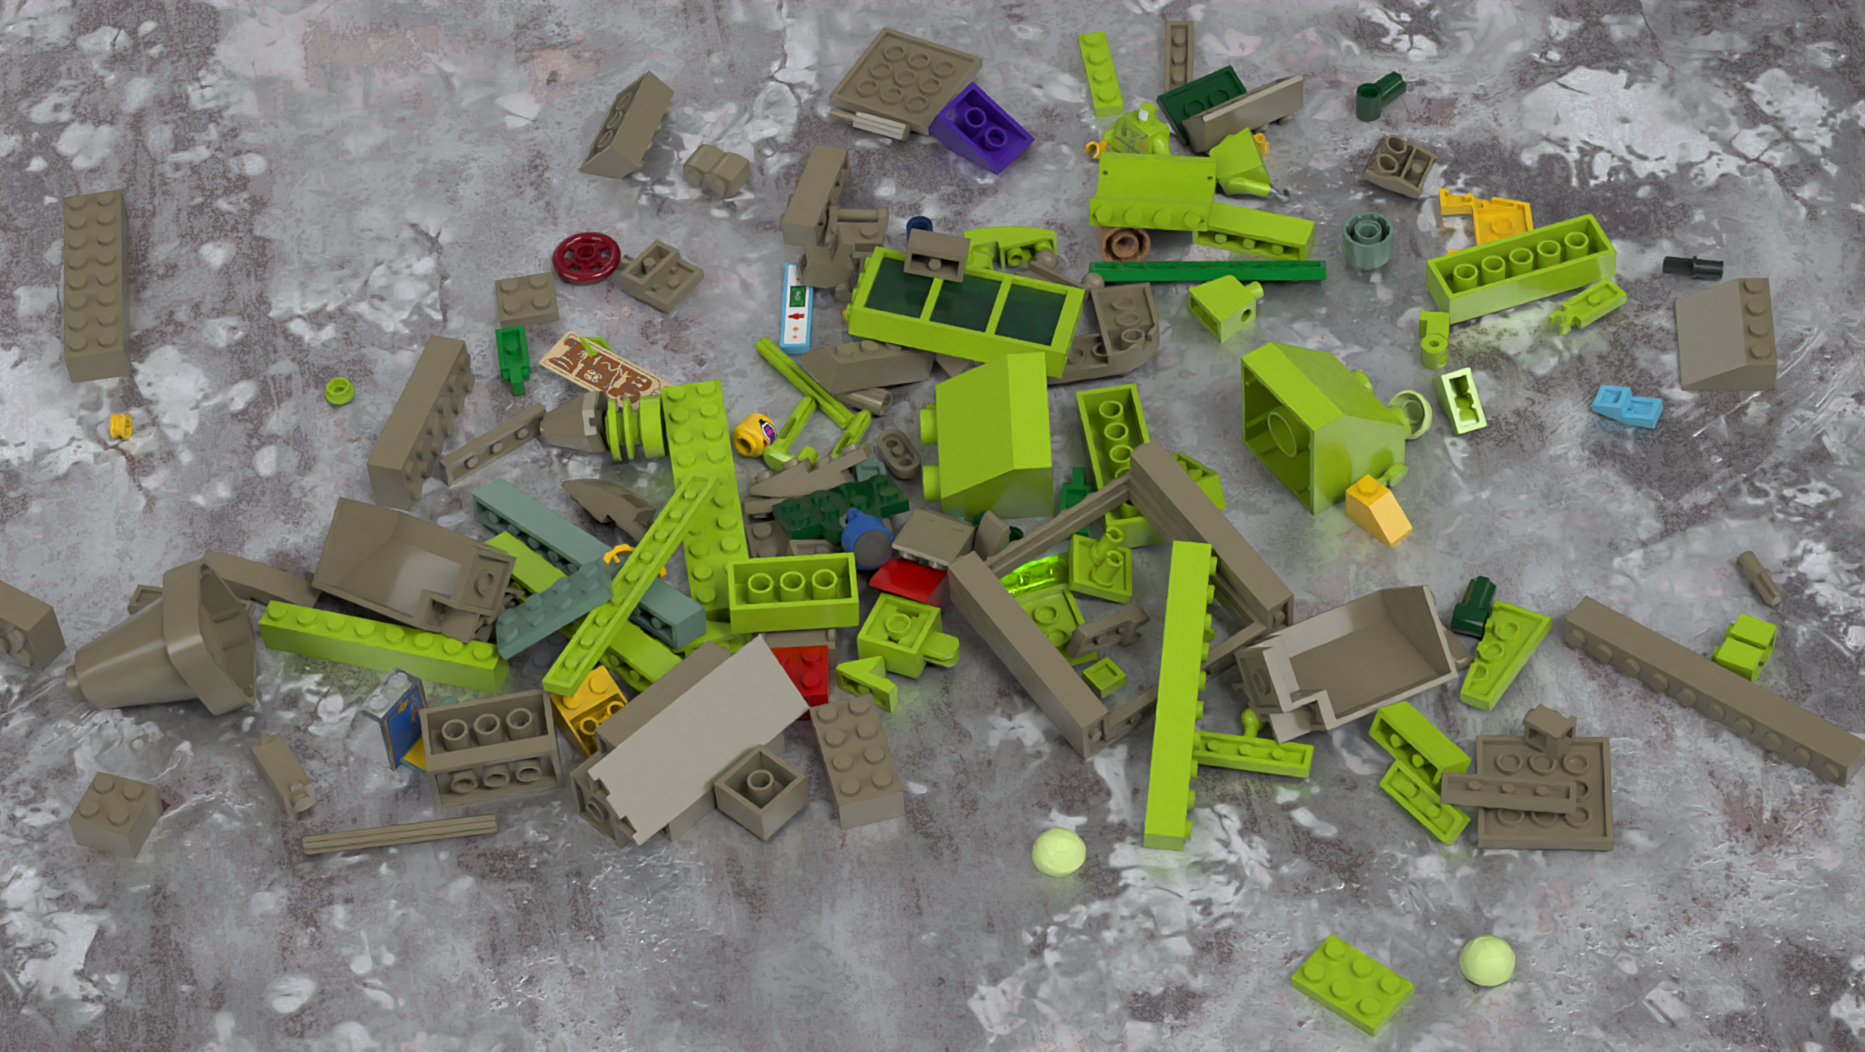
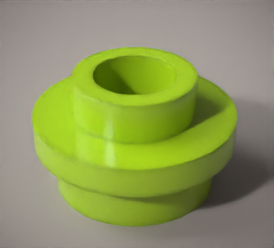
M337 377L327 383L324 393L329 403L342 405L353 399L355 390L354 386L346 378Z

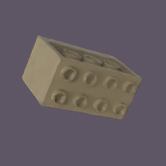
M544 688L529 689L512 694H499L489 698L465 700L460 703L442 706L435 705L430 708L419 709L426 769L436 809L565 787L550 694Z

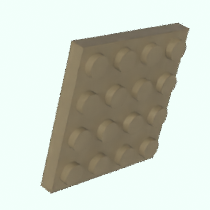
M884 27L829 95L830 104L853 112L861 111L908 124L912 131L929 136L931 133L928 129L936 115L969 85L983 67L982 58Z
M1476 735L1477 775L1577 783L1575 814H1556L1553 812L1477 806L1478 848L1613 850L1614 835L1609 737H1575L1574 741L1555 759L1523 741L1524 736Z

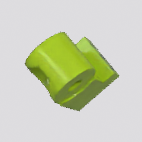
M1420 311L1419 338H1423L1421 341L1420 360L1421 364L1427 369L1437 370L1446 365L1450 331V313Z

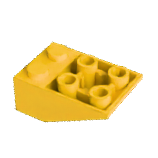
M604 664L588 674L573 697L557 693L550 695L555 723L558 729L585 760L598 751L594 730L628 704Z

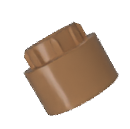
M1096 227V239L1101 255L1106 262H1141L1150 250V238L1146 228Z

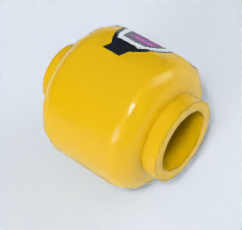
M761 413L748 414L735 426L732 432V439L736 450L744 456L754 458L763 455V449L768 445H772L777 437L775 424L769 417Z

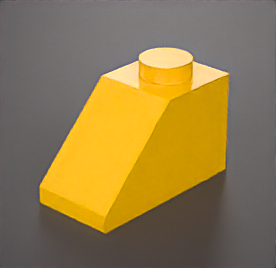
M1365 475L1346 490L1345 516L1389 548H1392L1412 532L1413 527L1392 492L1370 475Z

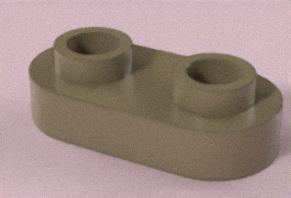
M888 429L878 435V453L893 475L901 479H910L920 473V454L904 432L898 429Z

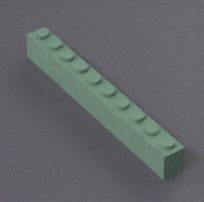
M501 477L471 493L474 518L499 534L507 531L516 539H520L528 548L535 553H539L547 562L554 567H558L567 576L579 571L585 563L596 561L613 549ZM623 555L617 556L621 560L619 564L616 565L612 559L609 562L611 582L628 560ZM658 576L628 617L677 650L706 633L705 608L699 602H695L678 589L662 581Z

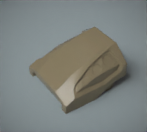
M1383 134L1364 168L1361 179L1368 180L1387 190L1405 194L1411 198H1419L1438 156L1415 142L1405 141L1398 135L1386 136Z

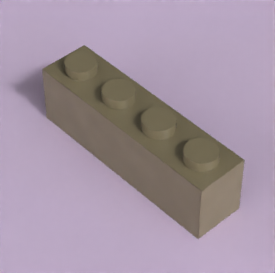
M815 144L811 155L806 156L804 171L802 175H798L796 180V190L794 194L789 195L787 211L785 214H781L779 220V230L783 231L785 244L804 247L806 244L819 246L829 221L830 205H836L850 171L848 149Z

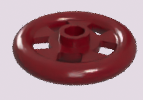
M581 232L567 237L556 247L552 256V265L555 272L568 282L575 284L596 283L606 279L615 272L621 261V250L617 242L608 235L599 232ZM568 251L574 252L572 258L564 256ZM601 251H609L610 256L601 257ZM598 265L602 266L598 270L591 271V269L597 267ZM572 266H575L580 270L578 272H575L570 270V268Z

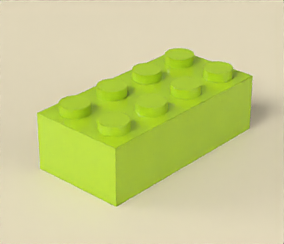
M854 552L727 560L731 634L859 626V599Z

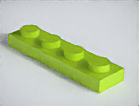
M1105 31L1077 35L1096 118L1124 114V104Z

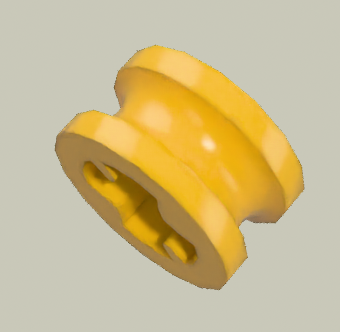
M113 413L110 420L111 438L119 439L121 436L123 440H129L133 430L131 414L124 413L121 416L120 413Z

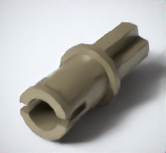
M1746 551L1737 557L1738 561H1736V564L1746 575L1749 587L1756 589L1769 606H1776L1778 602L1782 601L1783 595L1772 581L1770 570L1761 565L1754 552Z

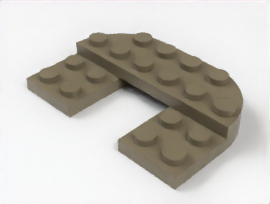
M1149 282L1090 290L1091 301L1100 333L1074 336L1062 379L1046 376L1047 384H1065L1070 381L1084 379L1094 380L1099 377L1112 375L1123 376L1150 360L1160 345L1159 316ZM1005 302L995 335L1051 346L1053 339H1041L1034 307ZM995 303L973 306L974 319L978 322V331H986Z

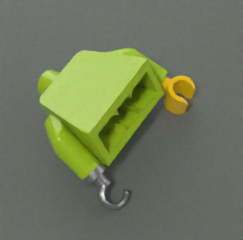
M1249 127L1235 135H1227L1219 145L1209 151L1210 157L1217 158L1216 184L1220 183L1226 195L1229 196L1251 194L1264 198L1274 196L1281 202L1288 201L1290 199V192L1287 189L1283 190V193L1286 195L1285 197L1270 184L1272 182L1262 157L1268 153L1269 142L1265 141V136L1262 133H1257L1253 136Z

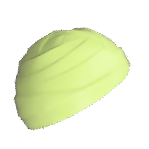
M1405 390L1397 393L1389 401L1387 407L1390 405L1398 406L1409 421L1411 435L1405 440L1417 439L1428 431L1432 421V409L1422 394L1412 390Z
M1055 827L1043 832L1036 839L1031 850V858L1039 872L1051 877H1064L1076 872L1086 859V847L1084 841L1072 830Z
M1482 935L1470 940L1465 945L1460 954V967L1465 977L1477 985L1496 986L1506 982L1515 970V955L1509 944L1500 937Z

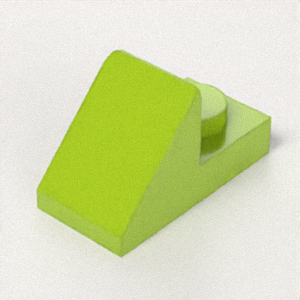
M883 656L841 663L836 667L838 689L855 697L872 693L876 707L892 713L898 706L896 684L885 678L886 671Z

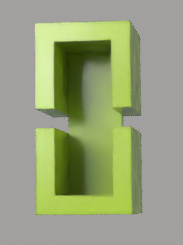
M1741 613L1735 624L1730 623L1724 635L1725 642L1722 646H1716L1711 661L1755 683L1761 673L1762 667L1760 666L1764 667L1775 647L1778 626Z

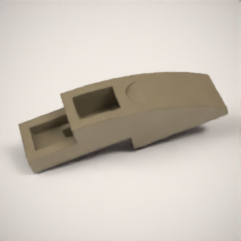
M856 441L840 449L842 452L840 456L832 459L829 454L813 462L815 468L809 457L799 461L796 456L782 463L783 469L774 474L769 469L755 476L756 482L749 487L751 494L768 497H795L809 495L817 490H828L846 483L852 477L848 468L869 458L873 452L868 442L859 446Z
M594 478L566 480L561 484L570 494L571 499L587 509L594 520L601 523L616 521V525L628 532L636 540L637 545L654 523L652 518L657 509L639 495L620 485Z

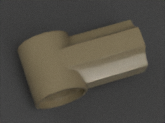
M880 387L834 393V397L848 410L854 408L865 409L879 416L887 414L893 400L892 392Z

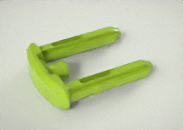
M808 395L800 399L772 445H768L763 449L764 460L771 469L778 472L783 469L782 463L796 457L795 455L788 454L816 409V399L814 396ZM864 409L855 414L830 454L832 459L842 455L840 449L856 441L859 444L872 422L870 411ZM810 446L802 447L797 455L799 461L809 457L814 468L813 462L820 459L817 451Z

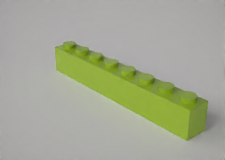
M270 600L258 623L265 648L493 694H499L509 673L508 661L504 660L500 655L497 645L471 640L467 644L444 634L273 600Z

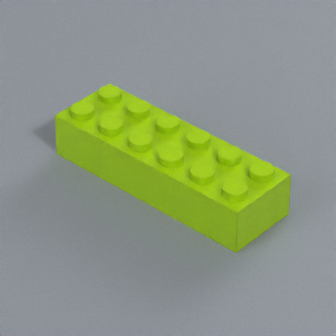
M1590 213L1426 260L1425 286L1439 310L1450 313L1451 325L1600 282L1606 277L1609 279L1614 278L1617 252L1593 214Z
M1136 383L1075 392L1077 420L1095 493L1106 487L1112 479L1117 480L1119 477L1130 472V453L1140 444L1150 442ZM1130 500L1125 501L1100 517L1104 533L1109 526H1115L1123 532V540L1119 546L1133 548L1166 542Z

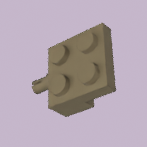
M657 239L636 259L625 254L620 261V265L626 267L620 273L622 291L667 313L704 279L703 269L680 259L678 249Z

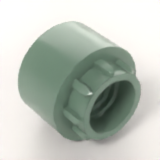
M1360 212L1350 216L1344 222L1342 253L1344 258L1355 268L1362 271H1374L1391 259L1393 255L1394 227L1386 216L1376 212Z

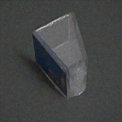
M396 667L356 710L343 741L344 747L395 772L401 765L400 759L422 734L419 709L428 708L422 679Z

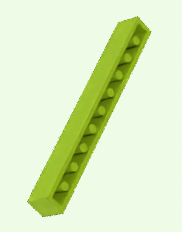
M507 531L484 542L508 551L507 554L517 557L508 585L526 592L517 599L521 603H524L532 594L541 593L550 588L558 579L568 577L558 567H554L539 553H535L520 539H516ZM591 611L558 629V631L571 640ZM626 620L598 661L642 693L679 664L682 659L664 648L659 641L645 634L637 625H633Z
M1173 540L1143 847L1183 851L1184 839L1191 840L1193 820H1187L1186 814L1187 809L1194 810L1195 790L1189 789L1190 779L1196 780L1198 760L1192 759V750H1199L1201 730L1194 729L1195 720H1202L1204 701L1197 700L1198 691H1205L1206 672L1200 671L1201 662H1207L1209 643L1203 642V633H1210L1212 614L1205 612L1206 604H1213L1214 585H1208L1209 575L1215 576L1217 557L1211 556L1212 544Z

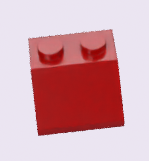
M891 556L870 580L869 586L879 593L883 592L940 608L941 615H944L950 598L948 569L940 570L931 566L928 568L918 565L920 561L918 559L910 560L904 557L899 559Z

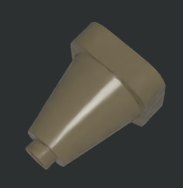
M204 558L165 571L163 574V596L77 650L74 659L75 664L68 666L65 670L66 684L74 700L78 703L88 700L96 709L200 699L212 714L218 716L253 704L257 699L256 641L250 618L239 599L211 563Z

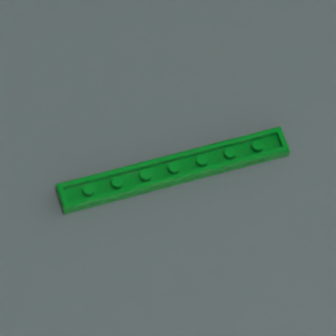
M1326 261L1091 262L1088 273H1097L1104 281H1213L1227 275H1232L1237 280H1326Z

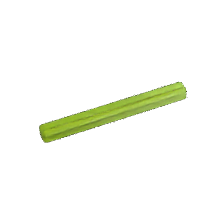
M762 337L756 341V351L806 396H814L816 405L841 428L847 429L854 417L851 411L768 337Z

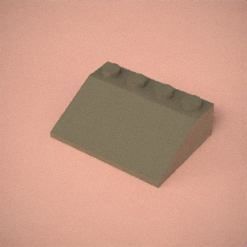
M1737 278L1675 299L1682 391L1775 390L1778 364L1769 278Z

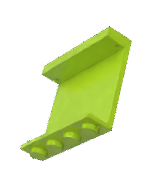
M1101 152L1095 197H1090L1089 225L1207 232L1216 188L1217 158Z

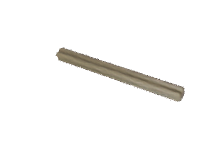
M483 814L306 835L303 837L302 845L306 855L496 833L498 822L495 814Z

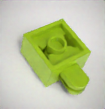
M883 592L857 636L859 660L883 656L885 670L916 679L919 678L927 662L950 668L957 664L961 656L959 639L943 633L940 608Z

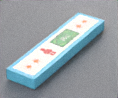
M785 263L780 349L786 354H803L811 351L814 287L800 284L796 268L797 263Z

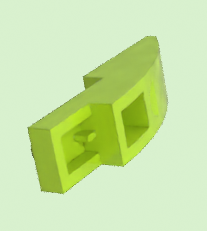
M994 226L962 231L964 238L971 239L970 243L973 245V251L987 254L990 256L992 263L999 262L1001 269L1029 263L1033 260L1034 255L1042 249H1049L1058 256L1057 235L1052 230L1027 226Z

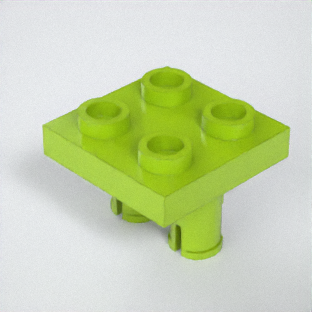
M1115 526L1107 527L1100 540L1077 534L1072 535L1069 540V590L1123 604L1129 603L1132 598V549L1119 546L1123 540V532Z

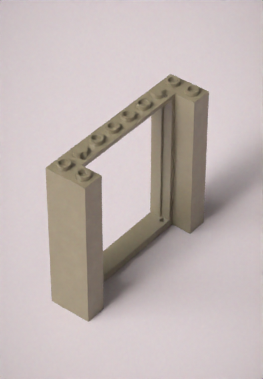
M1156 438L1147 444H1140L1130 453V472L1119 477L1117 480L1112 479L1106 487L1096 493L1088 494L1080 503L1072 508L1062 510L1056 518L1048 523L1036 526L1030 534L1022 539L1010 542L1004 550L993 557L988 556L983 562L973 550L965 556L957 557L951 565L947 566L951 601L1084 761L1156 716L1159 683L1109 714L1107 708L999 581L1001 578L1125 501L1130 500L1171 548H1173V540L1212 544L1211 556L1217 557L1216 574L1215 576L1209 575L1208 585H1214V598L1242 630L1208 651L1207 662H1201L1200 671L1206 672L1205 684L1237 664L1234 652L1254 645L1253 640L1293 624L1294 594Z

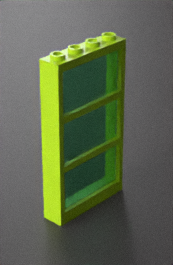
M878 246L875 247L872 257H866L863 272H860L857 288L855 287L853 290L851 304L848 303L845 321L849 322L848 334L988 363L1006 354L1045 352L1046 376L1062 379L1081 317L1085 289L970 265L966 266L962 283L905 273L903 270L906 252Z

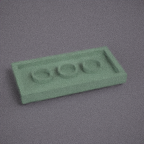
M601 557L596 561L585 563L579 571L568 577L558 579L550 588L541 593L532 594L524 603L514 609L509 608L503 611L495 619L498 652L504 660L509 659L613 598L610 569L604 558Z

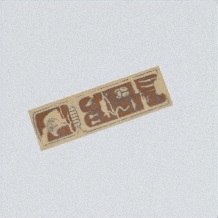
M571 330L538 362L543 367L590 392L606 391L609 399L617 398L618 406L622 409L623 398L629 397L632 409L638 410L640 396L661 394L662 387L675 386L584 338L598 352L595 356L589 357L579 340L580 335Z

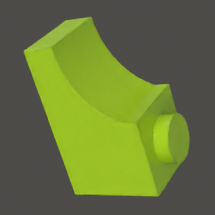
M1470 367L1431 379L1439 407L1447 414L1455 435L1487 426Z

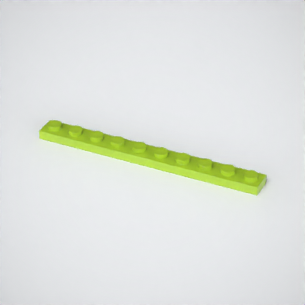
M690 470L611 582L613 598L594 608L589 613L542 680L545 691L568 697L574 696L719 488L720 484L717 476Z

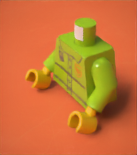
M1145 102L1140 105V109L1124 113L1101 135L1103 139L1099 143L1089 142L1085 147V152L1093 153L1097 148V152L1093 155L1092 159L1099 160L1100 153L1107 152L1106 147L1110 145V152L1171 155L1169 146L1170 130L1166 124L1156 118L1157 106Z

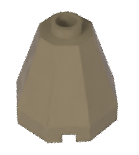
M606 391L584 393L544 414V419L540 422V433L543 439H546L550 445L592 453L611 451L607 443L605 426L609 399Z

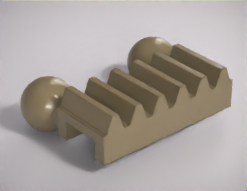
M1049 249L1039 250L1034 255L1033 260L1029 262L1027 271L1023 273L1017 270L1014 275L1085 289L1083 303L1091 295L1090 290L1104 288V280L1097 273L1085 274L1081 283L1054 271L1057 259L1056 255Z

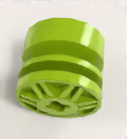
M661 394L640 396L638 410L632 409L629 397L623 398V411L619 412L617 398L608 399V410L605 416L606 437L614 462L623 461V447H627L629 460H635L636 446H642L646 459L667 456L666 429Z

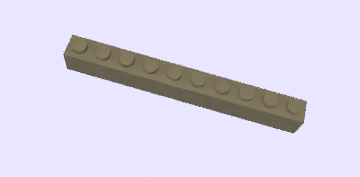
M1585 596L1565 618L1563 640L1574 648H1579L1589 653L1599 661L1623 671L1629 677L1642 681L1654 690L1676 699L1686 707L1693 708L1706 715L1712 721L1729 727L1739 735L1763 745L1767 750L1780 754L1793 761L1797 766L1814 772L1828 782L1845 788L1865 764L1864 740L1588 596Z

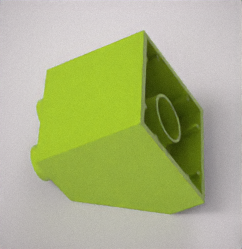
M1272 341L1240 357L1242 443L1313 516L1345 500L1346 490L1368 474L1376 480L1382 477L1395 463H1404L1405 439L1411 435L1409 421L1398 406L1390 405L1386 407L1374 396L1372 385L1361 370L1354 369L1349 371L1332 353Z
M1045 352L1006 354L936 384V408L920 409L922 446L938 445L939 464L923 465L925 502L941 501L943 514L955 518L961 517L967 522L973 521L974 516L981 511L987 512L989 510L998 519L1055 516Z

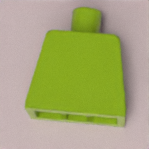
M1227 275L1188 289L1189 311L1222 343L1254 321L1256 318V300L1263 297V289L1257 281L1243 286L1234 276Z

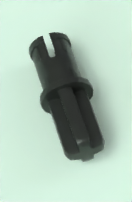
M1666 256L1663 259L1662 270L1667 274L1687 275L1691 279L1705 277L1721 280L1724 261L1697 259V256H1693L1692 259Z

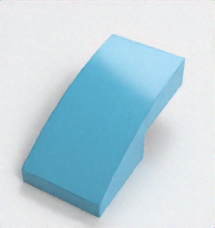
M1601 385L1592 404L1594 411L1626 424L1653 429L1664 408L1662 399L1632 396L1630 387Z

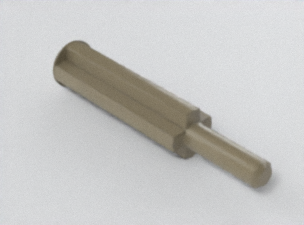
M834 108L829 111L831 117L853 122V127L901 141H907L911 129L908 124L861 111H856V114Z

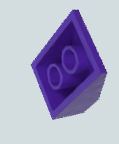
M971 82L936 115L928 129L948 150L997 176L1035 140L974 82Z

